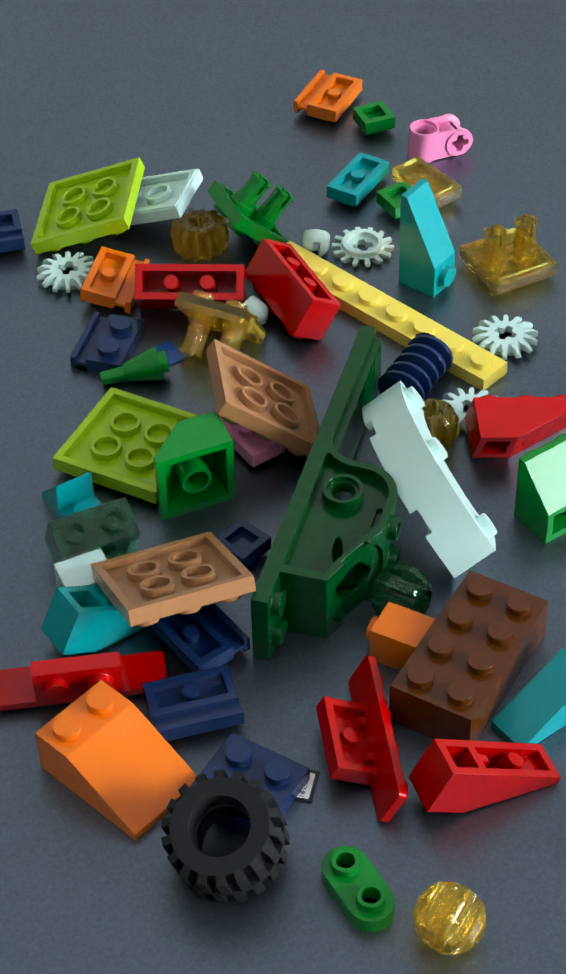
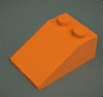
M102 680L35 732L41 767L135 841L169 812L166 807L171 798L176 801L180 800L182 796L178 789L185 783L190 787L197 776L130 700Z

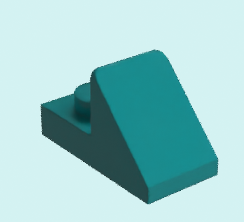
M90 472L41 492L43 500L78 545H82L115 530L112 516L94 495L92 474Z

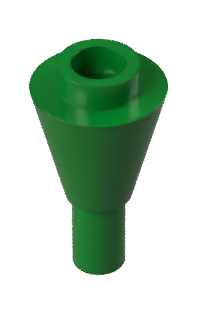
M156 345L123 363V366L100 372V376L104 386L125 380L128 382L165 381L164 373L170 372V366L165 350L158 352Z

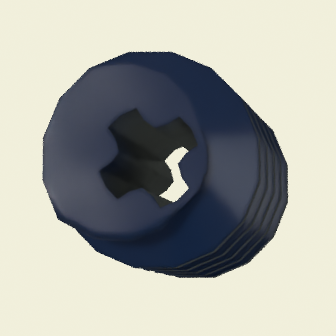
M422 332L416 334L408 346L394 360L393 364L379 378V393L382 394L401 380L407 389L410 386L414 387L424 401V397L431 392V389L438 383L439 379L444 376L446 370L452 366L454 358L451 350L443 341L429 333Z

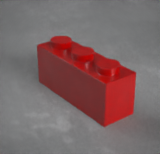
M263 238L246 268L247 278L253 284V290L264 298L269 305V310L286 326V332L290 336L299 340L308 338L321 341L339 310L340 303L291 244Z
M135 264L134 300L140 309L240 310L243 303L247 300V273L244 264Z

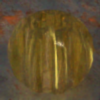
M428 397V399L423 400L425 406L422 407L427 427L432 438L436 437L444 449L448 451L454 445L460 433L459 417L448 402Z
M439 881L430 885L417 899L413 910L414 930L419 938L435 951L446 955H462L474 948L483 937L486 928L485 905L469 888L456 882Z

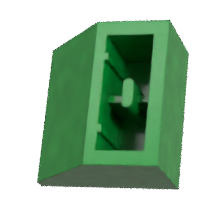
M566 433L560 434L554 440L535 450L528 451L519 458L514 516L545 544L566 533Z

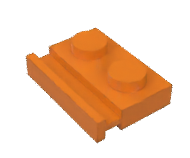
M321 69L294 100V112L299 113L300 110L307 111L308 116L316 117L323 121L336 122L362 91V79L335 72L330 76L326 75L325 70Z
M101 246L81 287L80 300L111 309L119 306L124 308L125 313H130L135 302V264H150V259L145 258L144 262L135 259L133 254Z

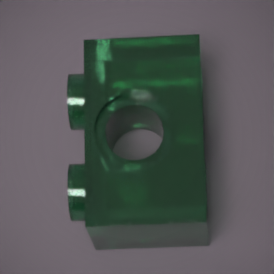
M126 497L49 521L45 542L54 564L101 548L106 559H111L136 551L141 532Z

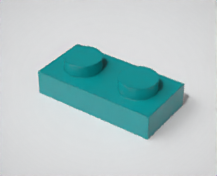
M359 152L327 185V197L356 207L389 173V161Z

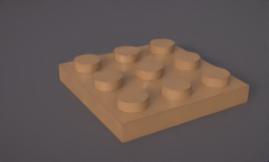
M214 339L206 349L217 414L231 425L239 424L252 430L255 435L265 441L273 440L285 446L296 456L304 455L308 457L320 428L310 387Z
M210 531L91 564L94 581L130 627L151 626L157 623L160 618L174 614H192L199 611L202 606L216 602H234L239 600L242 595L256 591L254 575Z

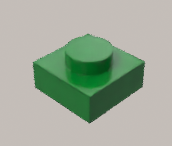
M382 100L353 107V120L365 135L378 134L384 130L395 128V116Z
M402 181L378 190L376 202L394 219L400 218L401 195L411 185L406 181Z

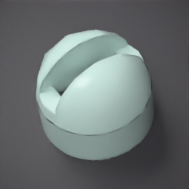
M320 229L304 231L302 247L310 252H318L319 257L325 255L330 246V234Z
M253 295L243 303L237 318L247 326L253 328L260 327L268 320V307L262 300Z

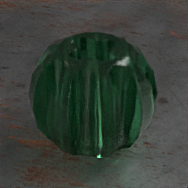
M394 563L387 565L377 575L372 585V607L378 616L388 602L425 615L432 600L431 580L422 569L413 564Z

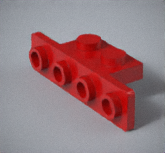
M117 651L30 662L31 666L0 670V711L71 703L100 680L123 696L143 694V683L167 678L164 653L162 651L120 655V652Z
M366 655L348 681L352 702L323 696L316 706L330 778L371 786L378 821L388 823L398 809L405 804L408 796V784L404 780L401 768L400 751L394 738L391 712L387 708L383 690V678L379 673L376 657Z

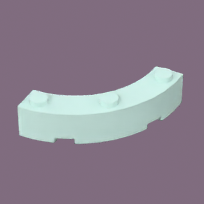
M400 380L362 407L363 421L368 430L374 433L370 437V441L384 470L394 479L399 497L410 514L418 510L429 531L425 534L426 539L453 577L456 578L496 551L494 535L497 534V530L485 513L478 515L444 460L448 457V454L436 437L432 438L429 432L424 411L422 410V407L425 406L423 399L414 387L410 386L407 389Z

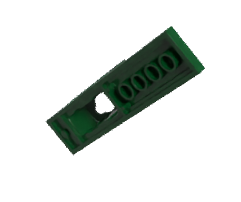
M361 325L256 584V591L253 592L250 599L254 658L270 661L276 644H283L286 630L327 639L344 623L343 618L364 599L368 601L385 585L390 569L396 570L398 567L401 546L396 545V541L399 538L402 517L396 516V483L392 476L384 469L370 463L353 460L365 428L362 407L375 399L379 391L381 339H376V327ZM341 491L349 492L353 497L342 500L339 494ZM339 588H347V589H344V590L335 591L336 589H339Z

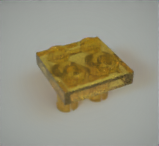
M524 214L522 218L520 216L516 217L515 228L509 230L499 224L492 225L491 228L488 226L484 229V238L460 246V258L496 296L557 275L558 263L536 242L535 236L538 220L530 214Z
M194 290L192 294L182 291L178 293L174 305L190 321L182 345L179 348L181 353L190 357L193 354V357L201 359L210 330L222 333L220 342L240 351L243 340L258 344L263 343L267 331L257 321L258 317L247 310V305L232 299H227L226 304L214 301V296L199 290Z

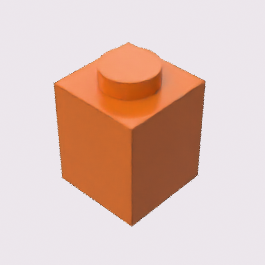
M388 602L379 616L374 615L368 624L366 639L370 641L369 656L376 657L377 662L401 670L436 619Z

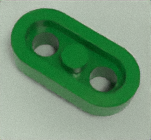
M339 846L330 850L322 860V882L349 922L355 928L364 932H378L387 928L394 919L395 897L384 879L361 850L351 846ZM340 865H350L351 867L342 868ZM367 898H374L378 901L376 903L370 904L366 903L364 900Z

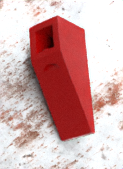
M485 395L474 397L464 417L471 458H509L566 428V395L555 397H533L531 395H521L518 397Z

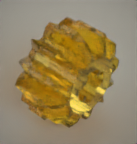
M202 207L200 210L195 211L189 208L188 213H183L181 218L172 221V227L170 228L172 246L174 247V252L181 254L183 260L194 258L195 262H198L200 259L210 261L212 256H222L223 250L228 248V226L225 217L218 215L216 210L205 211L204 207Z

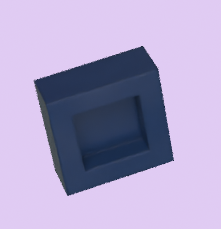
M242 518L216 537L246 568L271 549V536Z

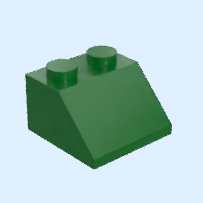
M216 410L178 421L154 457L158 510L161 521L236 499L233 440Z

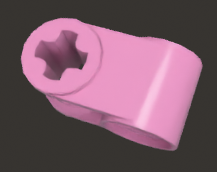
M453 114L416 120L410 124L407 155L410 160L417 163H430L437 159L459 156L471 147L473 136L469 130L461 128L460 121Z

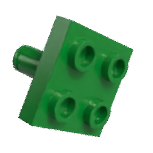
M253 171L251 177L238 192L233 191L216 180L209 187L207 192L215 201L213 207L218 213L229 220L227 226L235 234L242 238L245 235L250 236L257 246L260 245L263 238L284 243L288 242L276 226L277 219L294 200V197L286 189L277 185L266 201L259 206L257 204L258 200L271 187V183L256 171Z

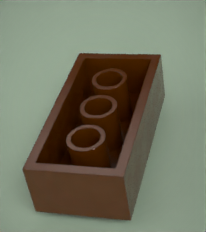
M470 570L391 683L389 693L391 721L432 739L477 741L544 637L548 601Z

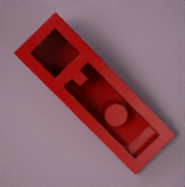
M433 739L408 776L427 812L465 813L555 785L561 779L541 744Z

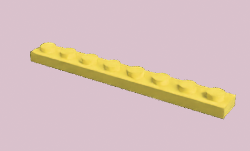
M292 241L287 242L293 246L341 305L339 309L370 327H376L378 332L404 347L408 346L416 334L423 332L435 336L443 341L453 354V364L446 371L479 390H486L507 374V361Z

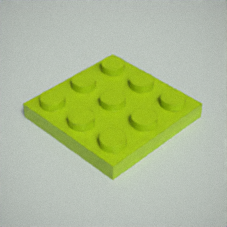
M140 157L50 182L30 243L36 255L49 251L57 252L67 246L78 243L86 244L96 238L107 235H119L129 230L145 170Z
M111 387L53 456L54 469L75 477L90 472L93 483L157 504L154 457L178 421L198 415Z

